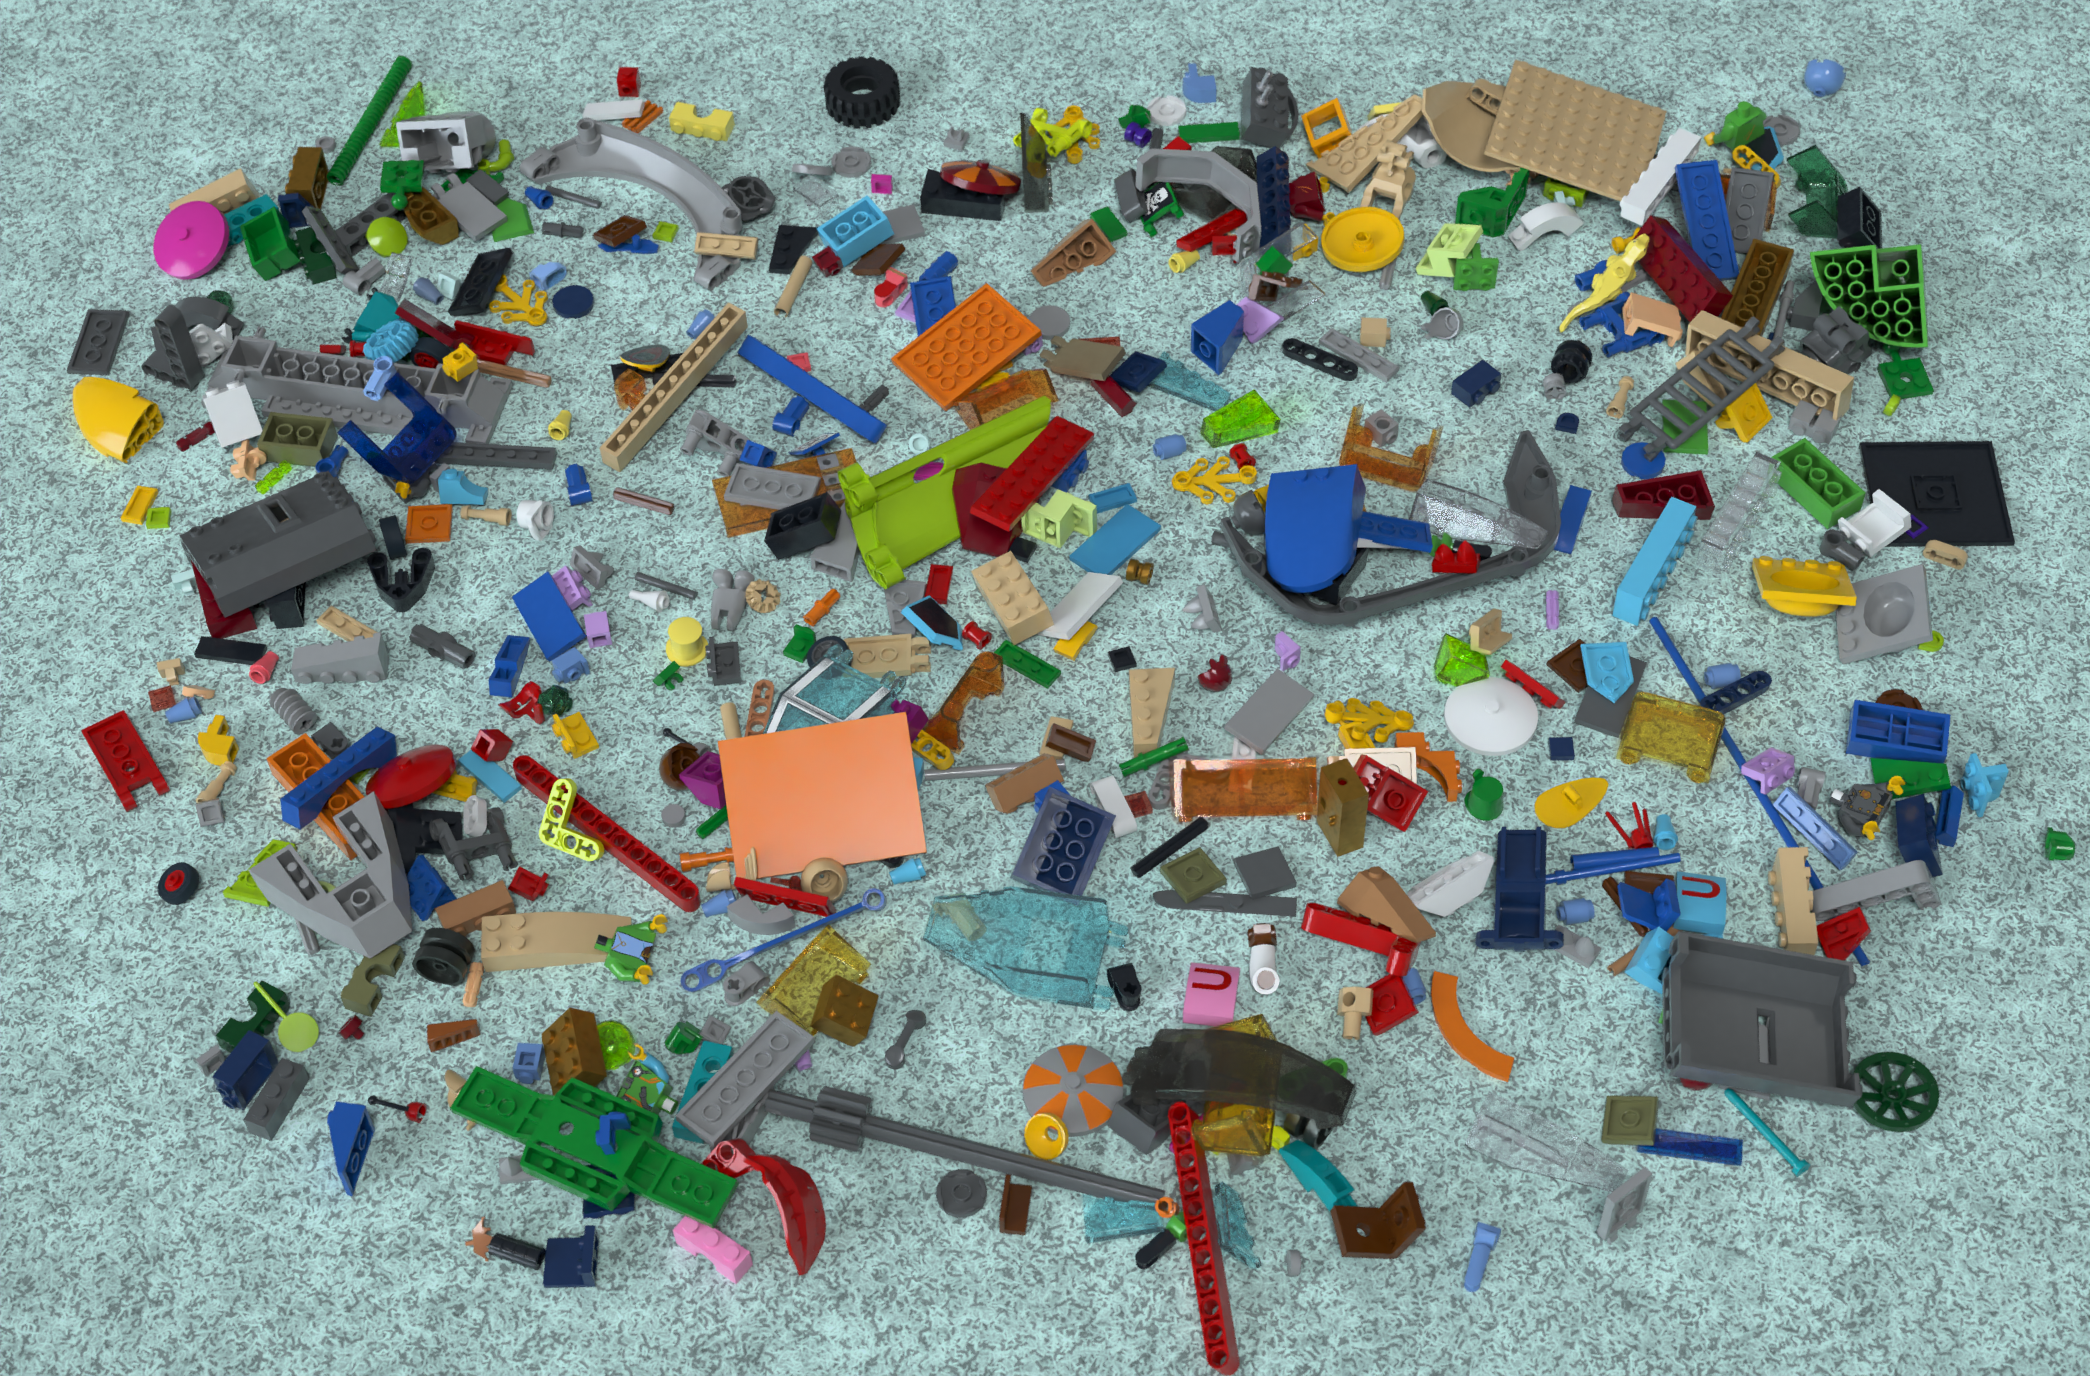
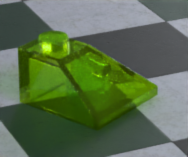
M1447 633L1444 634L1434 663L1436 678L1444 684L1449 683L1457 687L1489 678L1490 671L1486 655L1470 650L1469 643Z

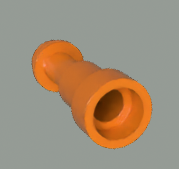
M725 847V851L706 854V852L689 854V852L679 853L682 872L692 871V868L708 866V863L726 860L729 864L734 862L732 847Z

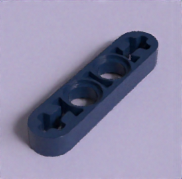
M1755 671L1704 697L1698 706L1697 712L1705 720H1714L1767 692L1772 678L1767 672ZM1738 688H1744L1749 693L1743 694L1739 692ZM1720 697H1728L1732 702L1726 703Z

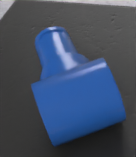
M336 445L330 457L321 459L316 463L317 473L329 471L333 477L337 476L339 479L340 464L348 454L347 448Z

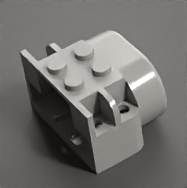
M476 111L417 116L396 122L402 161L424 160L425 170H429V173L441 172V169H446V172H455L462 168H473L482 158L491 153L495 145L496 136L492 123L485 115Z

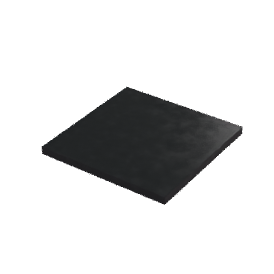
M1992 441L1859 443L1870 504L1873 503L1872 494L1880 489L1907 510L1910 515L1913 514L1929 527L1914 539L1904 532L1885 547H1925L1930 540L1941 541L1952 546H2014L2015 540ZM1911 520L1910 530L1914 533L1921 526L1914 520Z

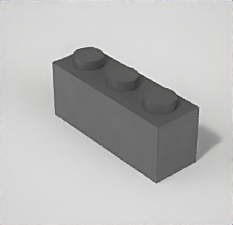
M281 1058L243 1119L250 1134L269 1141L273 1140L310 1080L304 1065Z

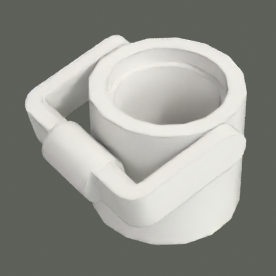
M522 500L517 509L518 524L521 528L529 529L534 539L542 541L553 527V506L548 501Z

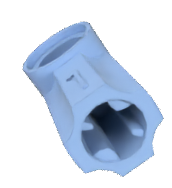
M381 356L374 361L373 366L375 370L363 390L364 395L371 400L378 401L382 399L389 384L395 382L398 377L393 361L388 356Z

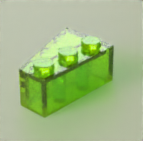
M1254 389L1203 418L1200 434L1212 448H1217L1278 433L1281 419Z

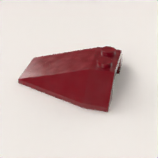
M981 462L956 469L952 494L962 549L999 557L1007 553L1016 536L1020 537L1022 534L1021 519L1008 532L970 513L971 506L1007 468Z

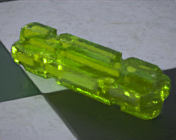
M285 460L281 461L277 465L278 468H273L262 478L263 481L260 480L255 484L256 491L260 494H265L269 490L268 487H273L284 477L283 474H288L292 470L290 463Z

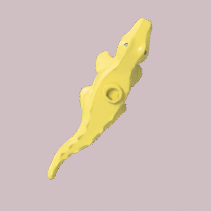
M1646 234L1640 235L1628 243L1622 256L1612 255L1607 259L1605 271L1602 274H1595L1593 277V293L1567 315L1559 327L1560 332H1563L1577 316L1600 307L1608 300L1610 302L1614 301L1622 293L1621 288L1623 285L1636 277L1634 264L1645 256L1650 240L1649 236Z

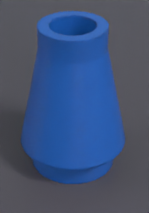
M533 186L526 188L525 196L538 209H548L552 206L553 196L549 191L534 188Z

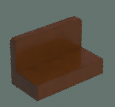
M1010 1174L1005 1176L999 1215L1000 1233L1026 1236L1032 1186L1012 1184Z

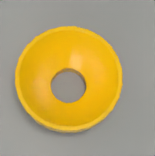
M1040 1113L1033 1116L1027 1122L1024 1130L1026 1145L1031 1153L1038 1158L1045 1160L1054 1159L1061 1155L1068 1145L1069 1135L1066 1125L1058 1116L1052 1113ZM1049 1126H1053L1057 1129V1140H1053L1049 1137Z

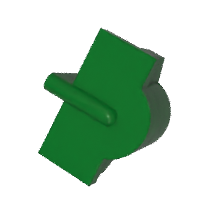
M1130 105L1128 113L1124 117L1118 118L1122 129H1126L1131 122H1136L1141 128H1144L1145 125L1151 124V112L1141 105Z
M2048 827L2045 836L2046 858L2054 861V859L2071 860L2075 854L2074 840L2067 832L2053 831L2052 827Z
M688 1021L686 1023L677 1022L664 1041L665 1047L676 1055L694 1052L703 1038L698 1034L700 1029Z

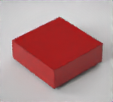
M320 345V352L344 354L346 353V345Z

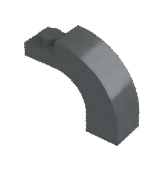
M187 297L175 304V307L182 312L187 328L196 324H204L216 330L226 323L231 326L234 340L244 322L227 312L228 306L209 298Z

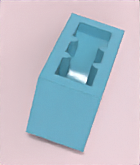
M447 469L442 471L438 479L440 504L484 505L487 499L488 488L470 482L465 476V471Z

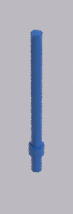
M1679 853L1571 871L1557 870L1553 874L1546 875V884L1556 883V885L1566 884L1570 880L1681 862Z

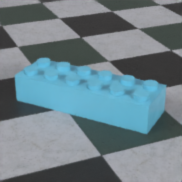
M1674 497L1670 498L1617 589L1612 616L1638 626L1641 619H1647L1650 612L1649 605L1656 603L1659 596L1657 591L1659 588L1664 589L1668 580L1667 574H1672L1676 567V558L1681 559L1686 548L1684 544L1686 542L1690 543L1693 538L1694 531L1691 529L1694 528L1698 518L1695 516V505Z

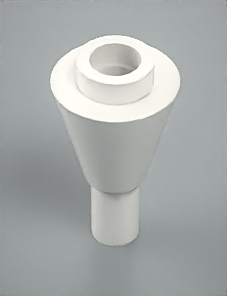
M631 590L629 593L630 599L641 601L660 613L669 606L670 599L666 591L639 592Z

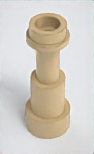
M1624 376L1619 381L1620 390L1615 394L1613 401L1609 403L1606 409L1608 416L1619 419L1623 416L1625 403L1628 398L1627 393L1634 387V380L1629 376Z
M470 505L462 506L460 515L465 520H469L470 517L480 518L487 522H496L499 525L509 526L512 511L510 508H486L485 510L472 509Z
M225 761L224 764H221V772L215 780L209 783L205 791L200 792L196 798V803L216 799L223 790V784L228 777L235 775L237 770L235 764L230 761Z

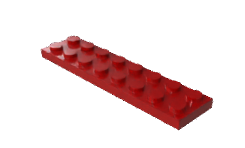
M1056 416L971 506L970 513L1009 532L1093 441L1095 433Z

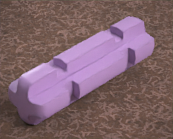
M1548 590L1546 592V627L1553 630L1559 628V593L1556 590Z

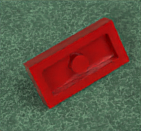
M1466 540L1461 543L1457 553H1453L1443 543L1435 552L1432 572L1477 573L1481 562L1480 554H1476L1473 547Z

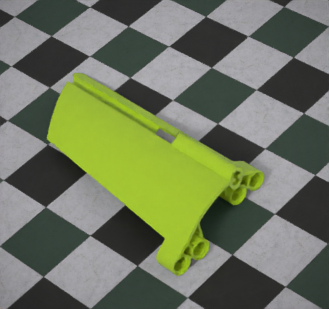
M1046 396L1039 397L872 477L869 474L866 475L858 462L838 471V479L846 498L845 510L847 516L850 518L864 563L876 583L882 588L888 589L906 580L903 569L960 538L952 494L956 469L981 462L1008 468L1048 425L1051 411V400ZM939 458L943 459L944 465L939 473L921 482H914L913 477L918 468Z

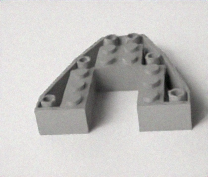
M374 791L332 817L339 832L366 869L326 894L291 843L249 869L256 885L269 902L324 938L370 959L412 932L409 885L393 822Z

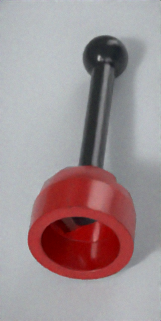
M371 1095L368 1098L370 1105L379 1104L405 1111L408 1120L420 1123L423 1119L417 1117L418 1112L424 1116L427 1110L426 1104L421 1102H411L407 1106L380 1100L375 1095Z

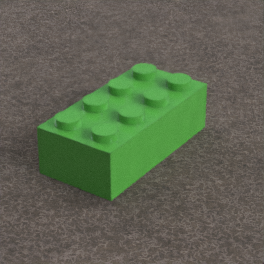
M1806 438L1771 457L1768 475L1825 528L1829 529L1838 524V520L1841 517L1846 519L1861 510L1866 492Z

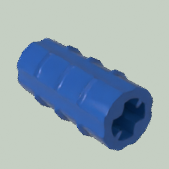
M945 251L941 256L937 257L935 262L931 263L928 269H925V272L919 277V281L946 277L958 265L957 257L951 252Z

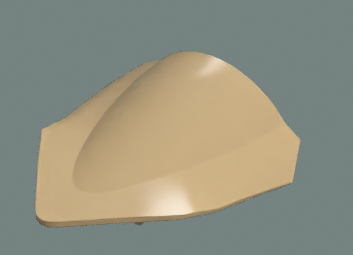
M1476 79L1474 83L1445 81L1423 89L1422 113L1429 122L1437 143L1452 159L1478 171L1500 172L1520 170L1521 167L1484 155L1506 89L1505 86L1492 84L1485 79Z

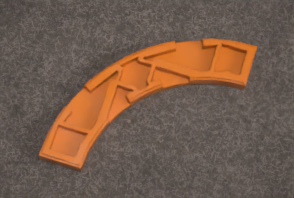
M1434 971L1431 984V1002L1434 1018L1443 1037L1462 1059L1477 1067L1479 1071L1508 1082L1514 1057L1489 1047L1470 1030L1460 1013L1457 1003L1456 988L1458 977Z

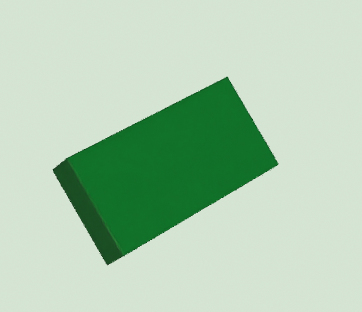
M1108 206L1090 213V219H1093L1110 243L1127 236V230Z

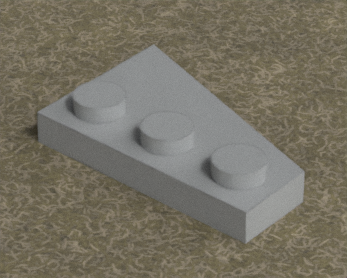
M904 580L888 589H884L892 635L912 634V638L916 637L917 628L901 611L907 605L925 597L926 582Z

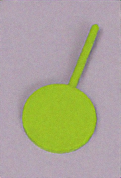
M255 981L253 985L283 1018L278 1028V1037L281 1044L293 1052H302L312 1047L317 1041L319 1034L316 1021L310 1015L301 1012L292 1013L287 1016L262 986Z

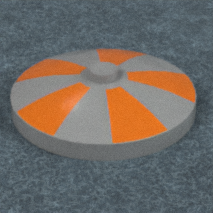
M1063 1045L1046 1051L1030 1065L1023 1081L1024 1104L1031 1118L1040 1113H1052L1064 1122L1069 1137L1092 1134L1108 1125L1116 1103L1123 1099L1124 1094L1122 1076L1115 1063L1101 1051L1084 1045ZM1049 1126L1048 1131L1058 1135L1057 1129Z

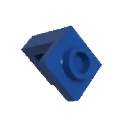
M611 1112L608 1115L600 1116V1130H596V1144L601 1147L605 1155L615 1154L616 1130L631 1128V1122L626 1114Z

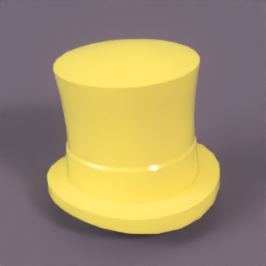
M681 617L674 620L668 628L669 639L666 643L668 659L671 662L675 661L682 667L700 663L706 657L705 646L708 645L707 640L702 636L701 624L691 617Z

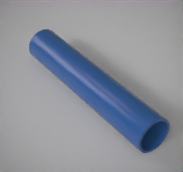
M1658 847L1574 854L1570 856V862L1574 863V870L1660 856Z

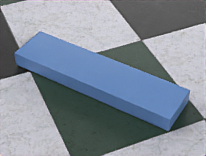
M1787 787L1773 803V806L1839 870H1843L1858 853L1791 787Z

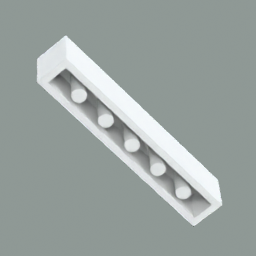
M1681 128L1674 135L1671 134L1667 145L1660 148L1657 158H1653L1647 171L1641 173L1637 184L1634 183L1628 196L1625 195L1620 202V207L1622 208L1620 217L1643 226L1677 181L1675 173L1676 164L1691 163L1699 152L1701 136Z

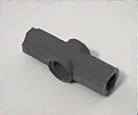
M416 624L411 630L410 642L426 649L432 657L440 658L441 662L445 659L465 669L473 663L476 657L475 651L457 643L456 639L448 632L442 631L438 633L423 624Z

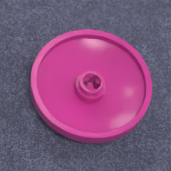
M204 201L187 202L173 209L159 225L154 238V257L159 267L170 276L182 280L194 279L210 271L219 262L228 244L229 226L225 216L216 207Z

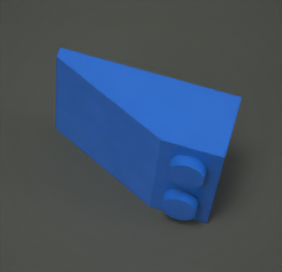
M336 1101L334 1109L328 1114L327 1124L330 1129L338 1175L347 1196H353L375 1128L366 1105Z

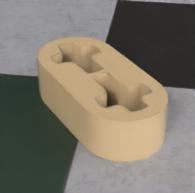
M1937 540L1928 541L1923 550L1925 558L1958 570L1963 569L1968 559V555L1964 550Z

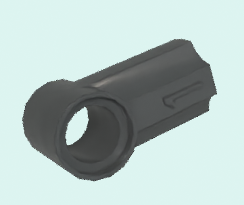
M1835 529L1825 532L1819 547V551L1823 556L1834 557L1851 570H1856L1866 556L1844 541L1843 534Z

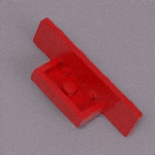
M458 320L454 323L455 330L459 334L470 333L475 336L468 348L476 354L477 359L506 365L514 351L532 356L535 353L532 339L526 336Z

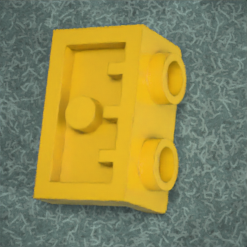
M580 712L561 720L557 714L552 715L554 724L551 725L556 737L561 736V745L566 754L571 753L572 757L576 759L599 748L597 740Z

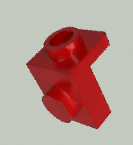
M1237 235L1212 236V255H1234L1236 249L1233 248L1234 241L1237 240Z
M519 866L508 890L534 901L538 895H544L549 885L545 882L549 874L544 872L540 877Z

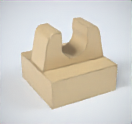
M176 658L157 662V669L161 677L166 678L170 686L179 685L178 675L185 674V667L181 659Z

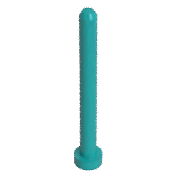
M1728 1088L1725 1090V1097L1793 1167L1792 1172L1797 1177L1809 1169L1810 1164L1805 1159L1800 1160L1733 1089Z

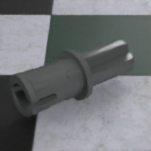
M543 222L542 224L543 235H555L563 238V236L583 237L584 229L581 226L566 225L565 222L560 224Z

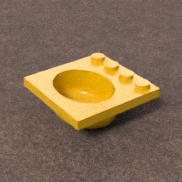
M1769 556L1753 558L1752 568L1761 597L1775 610L1790 615L1817 617L1834 612L1839 605H1856V594L1846 568L1840 562L1829 561L1828 563H1819L1811 559L1802 562L1792 558L1776 560Z

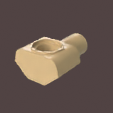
M1343 987L1339 990L1337 1015L1344 1016V1039L1352 1040L1353 1037L1355 1040L1360 1039L1362 1016L1372 1015L1373 990L1371 988Z

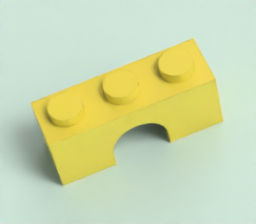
M681 102L675 104L669 116L671 131L678 134H690L695 137L712 138L715 141H727L735 126L733 112L714 109L711 115L700 118L697 117L696 105Z

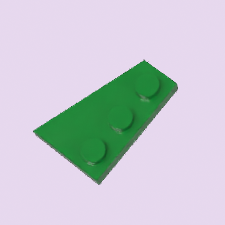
M1870 758L1875 784L1889 782L1894 776H1901L1906 784L1901 785L1903 793L1896 795L1893 791L1891 793L1893 794L1892 799L1951 789L1947 764Z

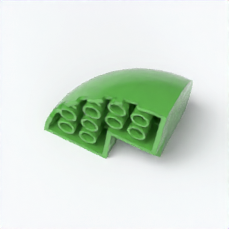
M1921 244L1877 249L1876 245L1810 252L1815 279L1821 293L1833 310L1840 306L1847 312L1848 317L1854 323L1861 325L1869 332V338L1897 347L1928 348L1925 274Z

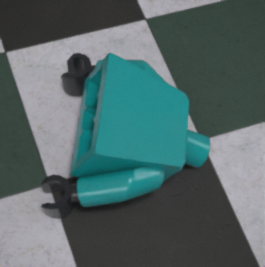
M373 287L371 289L373 295L366 294L369 302L353 328L355 331L352 332L349 328L344 329L345 334L349 336L341 337L342 340L350 344L351 340L366 342L371 337V334L380 329L382 325L388 324L389 321L393 322L395 319H400V316L395 314L399 307L395 298L378 292L377 288Z

